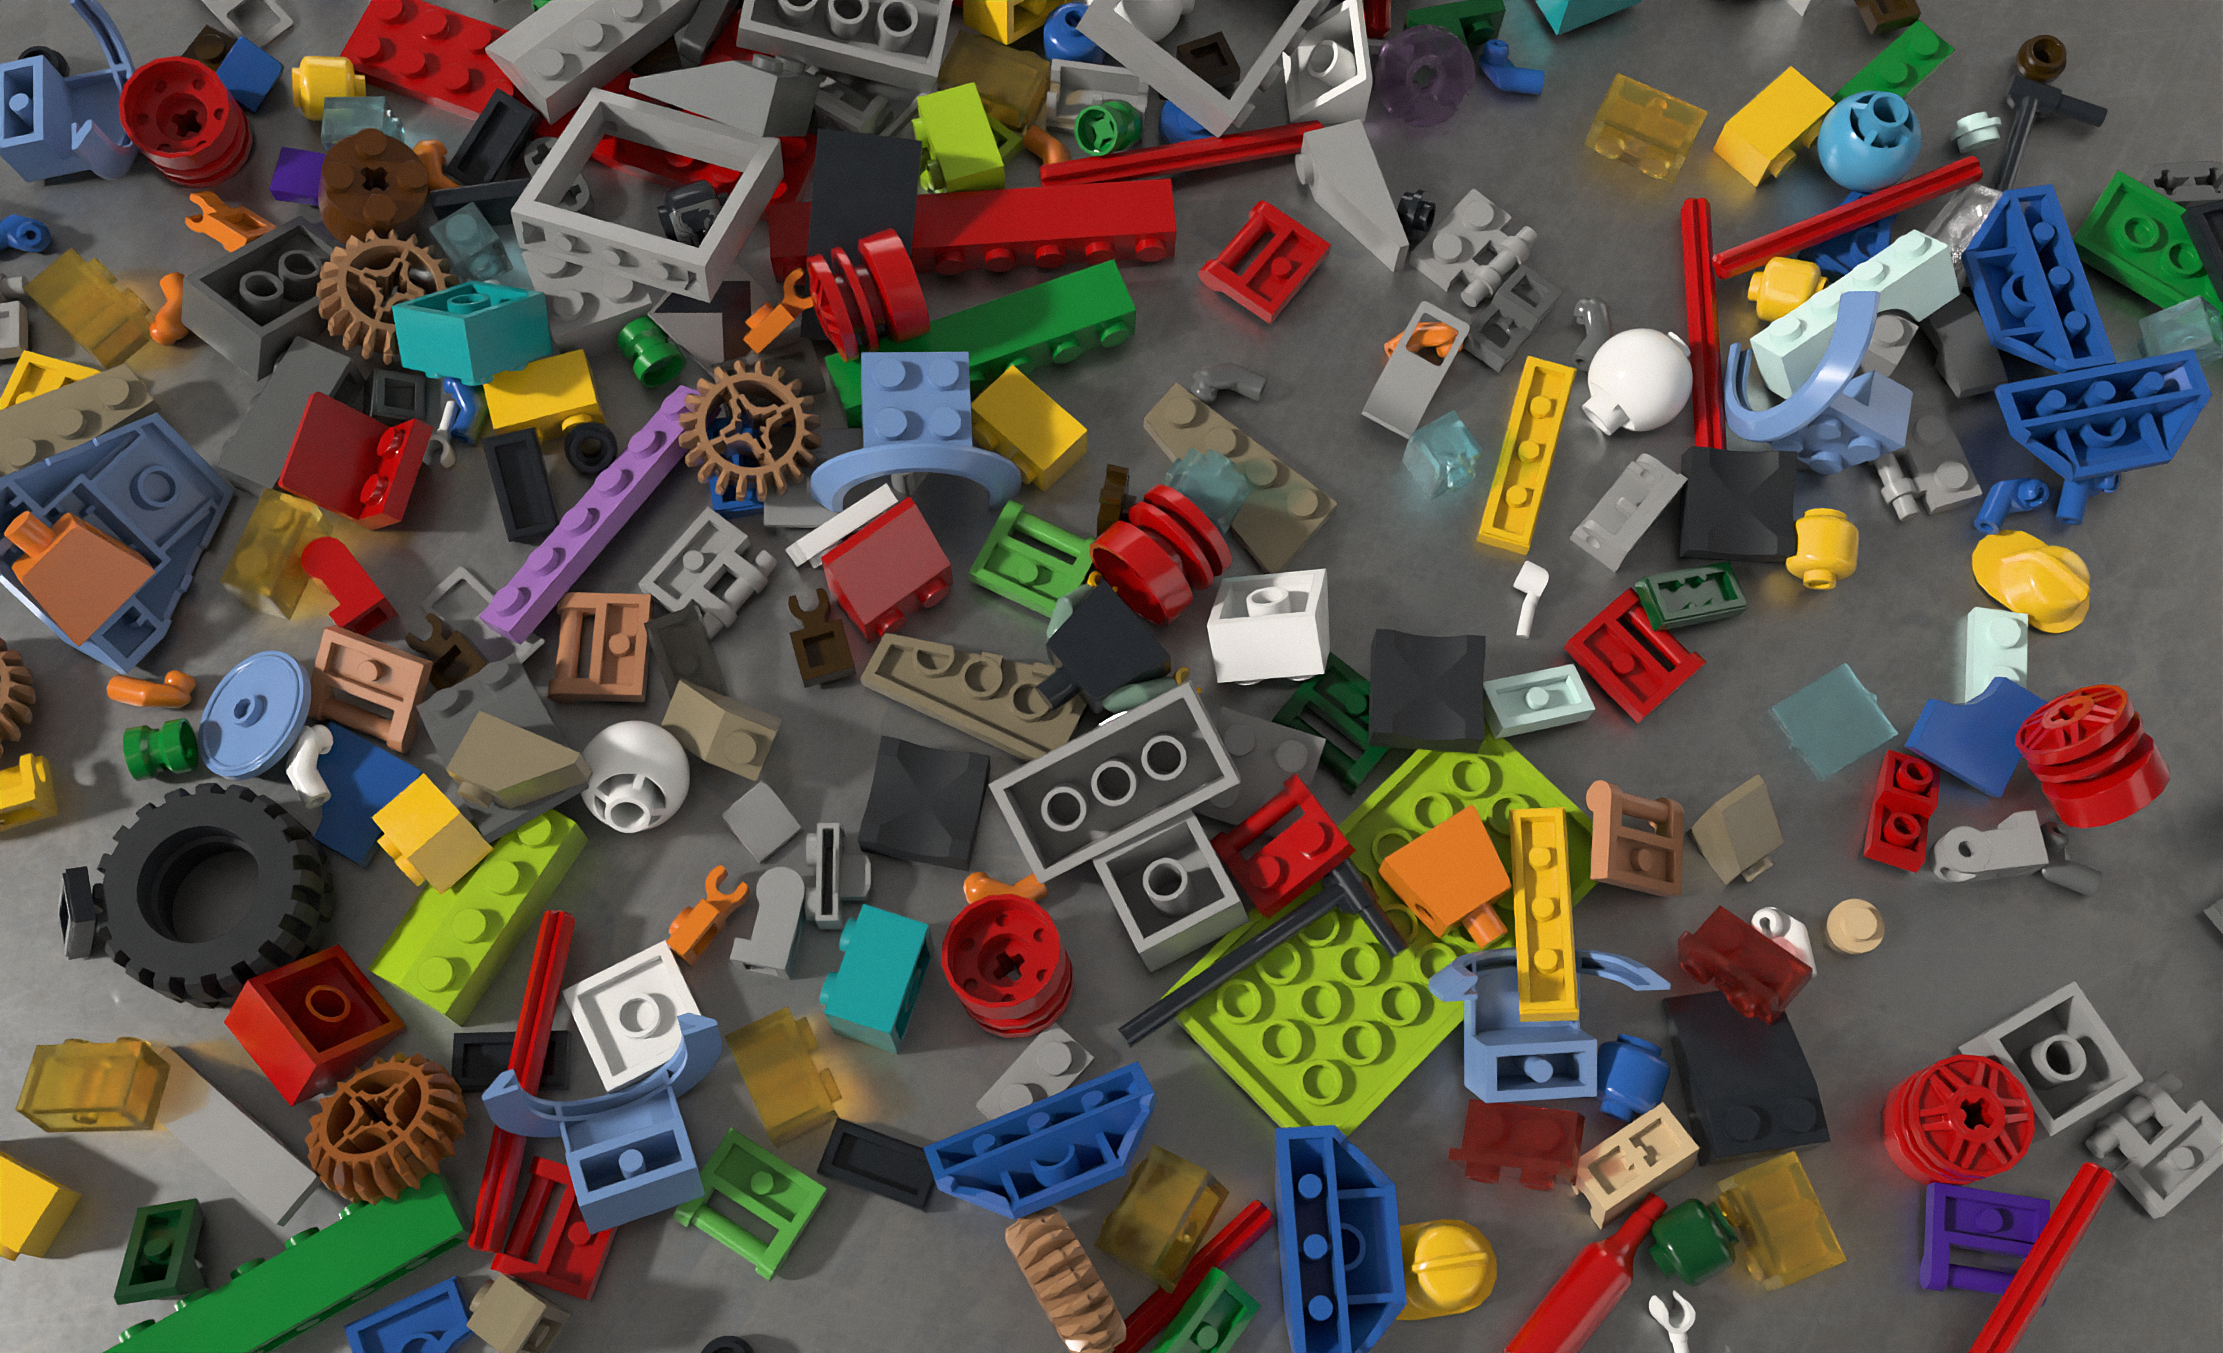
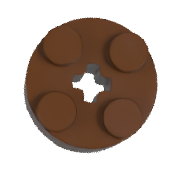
M363 128L357 134L341 139L328 151L321 169L318 203L325 227L337 240L345 245L351 235L365 243L366 234L371 229L380 239H387V234L394 229L398 236L397 240L406 242L410 236L416 233L421 222L428 192L429 172L427 167L409 146L394 137L385 135L376 128Z

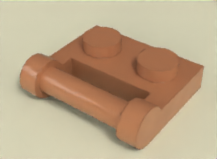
M567 592L557 602L556 613L561 615L555 679L549 680L547 698L549 700L565 704L577 703L579 701L646 702L654 600L651 594ZM588 615H595L589 679L577 678L582 619Z
M336 625L324 628L310 680L311 703L307 717L319 722H323L326 719L332 720L385 740L390 749L407 753L412 748L418 734L416 722L419 712L416 706L423 701L433 662ZM334 688L395 710L392 720L336 699L333 692Z
M1598 780L1591 784L1586 794V804L1589 810L1593 812L1590 879L1661 897L1681 896L1684 810L1682 805L1668 798L1660 797L1656 800H1651L1622 792L1619 786L1607 781ZM1622 814L1649 821L1650 825L1655 828V834L1621 826Z

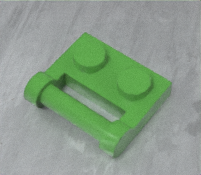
M1010 499L969 571V581L1051 618L1057 600L1068 592L1084 585L1091 571L1094 570L1095 566L1089 554L1090 545L1097 538L1089 536L1088 539L1080 537L1026 512L1025 505ZM1017 530L1077 559L1072 566L1011 538V535Z
M730 1127L700 1172L705 1196L680 1204L674 1213L673 1219L686 1228H690L692 1225L698 1227L756 1265L755 1272L770 1282L784 1265L789 1252L829 1191ZM715 1189L777 1228L779 1231L770 1245L706 1205Z

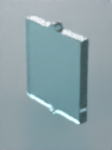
M1846 662L1773 705L1768 710L1791 741L1789 748L1792 751L1799 752L1820 782L1898 735V732L1875 703L1877 701L1876 694L1867 692Z

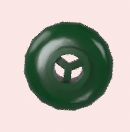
M1690 1198L1664 1213L1653 1223L1651 1230L1657 1243L1647 1249L1666 1279L1677 1274L1686 1285L1696 1287L1734 1264L1736 1254L1733 1247L1739 1244L1740 1241L1714 1201L1706 1206L1701 1200Z

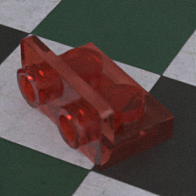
M1721 905L1718 906L1693 935L1688 931H1684L1678 938V959L1682 969L1689 977L1702 985L1712 984L1726 994L1728 1002L1742 1015L1753 1018L1756 1015L1770 1026L1812 979L1813 968Z
M1469 1099L1461 1149L1450 1148L1448 1160L1465 1170L1464 1177L1475 1182L1499 1184L1500 1176L1519 1178L1520 1186L1543 1192H1554L1555 1183L1575 1186L1586 1117L1576 1111L1500 1102L1485 1103L1483 1100Z

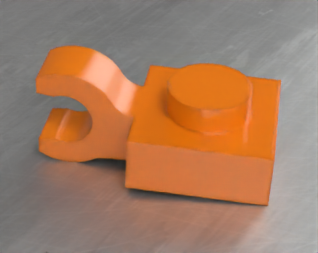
M211 191L190 194V200L201 207L203 215L197 214L186 217L185 224L191 230L199 233L204 232L222 243L223 247L230 253L277 228V226L244 206L229 207Z
M802 268L793 270L787 276L783 286L784 299L779 304L773 307L766 301L745 321L751 330L745 335L743 340L757 354L789 326L802 311L813 307L811 296L801 297L794 289L795 282L805 273Z
M722 865L712 869L706 878V901L702 898L694 909L690 906L686 907L679 913L669 928L671 937L666 941L667 945L678 958L690 967L694 966L726 927L727 923L725 920L747 901L751 892L749 886L742 882L733 893H720L719 886L728 876L726 868Z

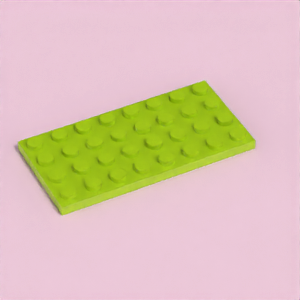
M1485 720L1484 741L1477 753L1418 749L1338 826L1356 850L1349 857L1379 896L1378 904L1410 946L1406 951L1391 959L1360 915L1354 916L1341 913L1336 908L1174 1018L1281 1128L1335 1125L1348 1138L1464 1020V1001L1443 1002L1429 991L1428 982L1433 975L1456 958L1483 950H1480L1463 924L1441 938L1434 935L1378 875L1377 872L1384 858L1472 804L1477 810L1511 882V888L1505 897L1492 906L1509 932L1483 950L1516 947L1509 809L1565 807L1572 909L1599 883V881L1590 879L1593 821L1504 738L1495 739ZM1323 877L1269 920L1255 906L1247 914L1250 922L1227 933L1159 1001L1324 890L1321 886Z

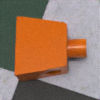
M25 511L17 516L4 532L5 537L25 552L11 567L18 580L65 634L79 647L156 572L139 552L69 512L64 514L49 528L31 512Z
M1472 804L1384 858L1377 872L1380 878L1437 937L1441 938L1463 924L1480 950H1483L1509 932L1492 906L1505 897L1511 888V882L1482 820Z

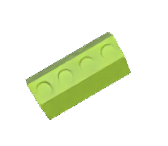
M550 809L492 841L489 844L494 850L442 895L429 882L425 885L367 970L462 1027L589 839L576 822L556 810ZM472 818L470 823L482 835L474 818Z

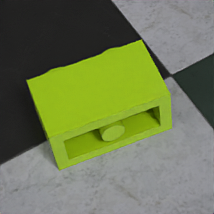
M972 82L917 97L919 118L912 119L911 123L915 139L922 140V149L928 148L931 160L926 161V168L933 190L942 189L943 193L1005 189L1004 164L975 83Z

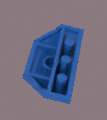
M2053 184L2005 190L1961 255V260L1990 345L2061 374L2116 364L2114 353Z
M2194 349L1998 385L1994 390L2011 437L2068 482L2168 464L2191 430L2201 410L2212 396Z
M1136 1061L923 1147L940 1191L1010 1219L1017 1220L1126 1175L1157 1104V1098L1139 1062Z
M1335 1125L1276 1128L1275 1202L1284 1313L1291 1353H1368L1407 1305L1395 1183L1362 1151L1352 1144Z

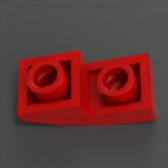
M1888 749L1884 755L1875 788L1863 857L1914 873L1918 872L1925 862L1929 818L1938 807L1941 774L1939 766L1932 762Z

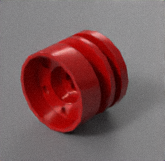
M181 56L156 58L139 67L124 84L118 103L121 125L134 145L147 157L156 170L173 183L195 189L217 186L235 176L247 161L253 142L250 121L216 72L200 61Z
M892 228L858 240L860 265L853 266L848 255L841 247L832 248L831 257L835 271L834 274H832L821 254L818 253L807 257L806 264L810 277L809 291L814 309L825 335L835 345L845 363L859 358L855 334H858L867 352H878L877 326L883 325L888 335L897 345L930 332L929 315L917 275L901 239Z
M1158 484L1153 486L1144 495L1143 501L1135 503L1129 508L1128 518L1130 523L1121 520L1113 523L1090 545L1089 554L1094 566L1102 574V578L1111 588L1113 586L1118 587L1116 594L1144 620L1162 628L1169 626L1192 604L1193 594L1191 588L1198 591L1208 589L1213 583V577L1222 575L1231 567L1232 556L1222 535L1203 511L1172 487Z
M2098 684L2082 687L2058 696L2030 715L2016 733V747L2020 754L2028 761V767L2032 774L2042 781V791L2057 817L2070 827L2083 829L2099 827L2125 819L2148 806L2164 791L2170 780L2169 765L2154 739L2144 732L2143 720L2140 714L2134 711L2133 702L2128 693L2117 685Z
M1014 894L988 895L967 905L950 923L942 942V967L950 986L958 999H960L967 1014L984 1031L1004 1038L1030 1037L1049 1028L1066 1011L1074 991V967L1051 916L1036 902ZM1015 970L1021 977L1013 982L1007 975Z
M1958 1054L1937 1061L1923 1070L1906 1076L1889 1091L1880 1112L1881 1137L1889 1157L1906 1176L1925 1186L1933 1182L1963 1186L2008 1171L2027 1154L2035 1133L2034 1108L2024 1085L2005 1066L1985 1056ZM1962 1108L1966 1109V1111L1969 1113L1968 1116L1965 1113V1111L1962 1110ZM1965 1120H1966L1967 1124H1968L1971 1128H1968V1127L1964 1124V1121H1965Z

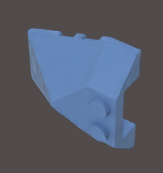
M156 412L88 442L0 477V583L65 643L119 673L127 674L165 637L172 623L170 618L182 593L187 591L193 579L191 574L203 549L208 548L235 490ZM25 511L31 512L49 528L64 514L72 513L139 552L156 571L80 647L65 634L22 585L11 568L14 562L25 552L5 537L4 532L10 523Z

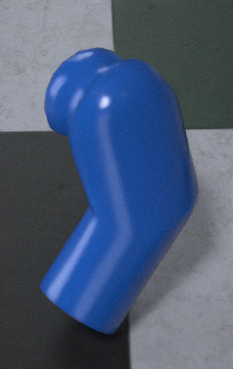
M1492 39L1484 44L1483 54L1479 56L1480 68L1498 89L1508 92L1541 95L1544 84V70L1515 67L1510 59L1507 58L1509 46L1505 41Z
M12 214L0 220V251L7 247H12L28 252H39L49 245L51 234L44 223Z
M446 377L443 382L444 390L446 393H452V397L461 409L450 434L462 443L474 445L489 414L483 385H463L459 378Z
M2121 473L2068 482L2065 479L2056 513V521L2067 525L2083 524L2088 499L2100 494L2101 491L2105 493L2116 491L2120 485Z
M2027 477L2000 481L1994 484L1974 521V526L1985 534H1998L2008 514L2029 511L2034 507L2044 505L2049 497L2048 486L2041 479Z

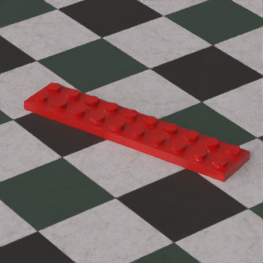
M371 0L339 56L348 58L354 66L355 75H365V83L474 121L478 119L497 88L542 116L485 51L487 46L509 30L421 0ZM626 70L601 88L605 91L710 119L629 89L631 79L644 76ZM582 103L552 125L543 117L530 140L534 141L545 136L559 139ZM807 133L806 136L774 137L780 139L784 177L768 204L802 202L814 178L817 136ZM604 134L588 159L589 161L670 189L705 179L713 185L716 193L726 191L728 197L743 172ZM767 204L759 220L769 223Z

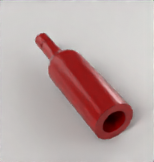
M1649 1192L1636 1208V1211L1632 1213L1614 1235L1604 1240L1591 1242L1583 1247L1503 1352L1580 1353L1631 1286L1634 1279L1633 1266L1636 1251L1652 1229L1653 1223L1662 1216L1668 1205L1659 1196Z

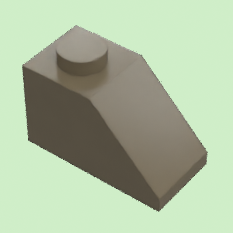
M680 678L661 727L671 733L682 746L702 760L757 782L782 718Z
M480 710L446 768L449 775L459 785L457 793L464 799L483 808H488L491 802H494L508 809L519 807L587 782L593 772L581 753Z
M1756 774L1716 801L1686 832L1726 886L1741 875L1749 883L1775 865L1770 855L1784 843L1766 783L1759 774Z
M500 1273L495 1281L489 1279L476 1293L469 1308L474 1314L466 1326L499 1353H547L572 1314L516 1278Z

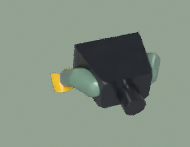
M1097 571L1090 574L1086 584L1077 587L1057 600L1046 631L1048 658L1057 670L1039 683L1035 689L1054 712L1058 711L1077 695L1084 700L1094 713H1101L1106 709L1113 713L1128 712L1182 684L1191 674L1187 667H1181L1172 677H1166L1171 673V656L1116 594L1118 587L1113 586L1111 588L1105 580L1099 584L1102 574ZM1196 688L1198 694H1200L1202 691L1201 688Z

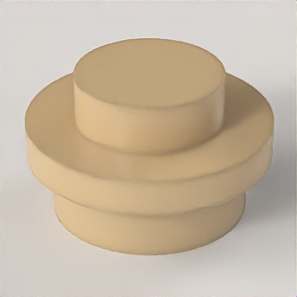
M1861 899L1842 901L1831 910L1827 920L1828 933L1833 943L1841 950L1850 954L1868 953L1876 948L1884 937L1885 925L1880 912L1872 904Z

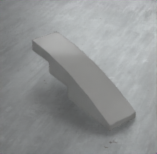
M168 1045L127 1090L186 1147L277 1225L284 1227L322 1183L320 1176L288 1149V1145L258 1122L250 1111Z

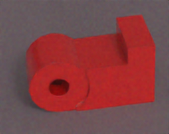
M330 536L319 537L311 541L304 548L301 555V565L304 572L321 591L333 595L340 604L328 613L337 626L367 637L398 615L362 566L339 539Z

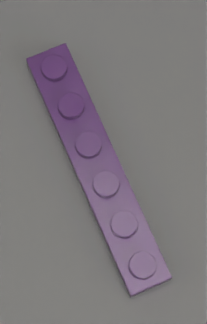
M680 385L674 393L666 397L661 408L642 430L632 436L628 446L608 469L598 475L594 485L574 508L565 513L555 530L540 547L536 548L528 556L526 563L508 584L494 595L491 603L479 616L492 631L519 645L527 639L689 450L679 445V435L689 431L679 426V415L691 412L685 406L686 395L695 394L701 396L699 391ZM720 406L709 418L706 429L721 413L722 409Z

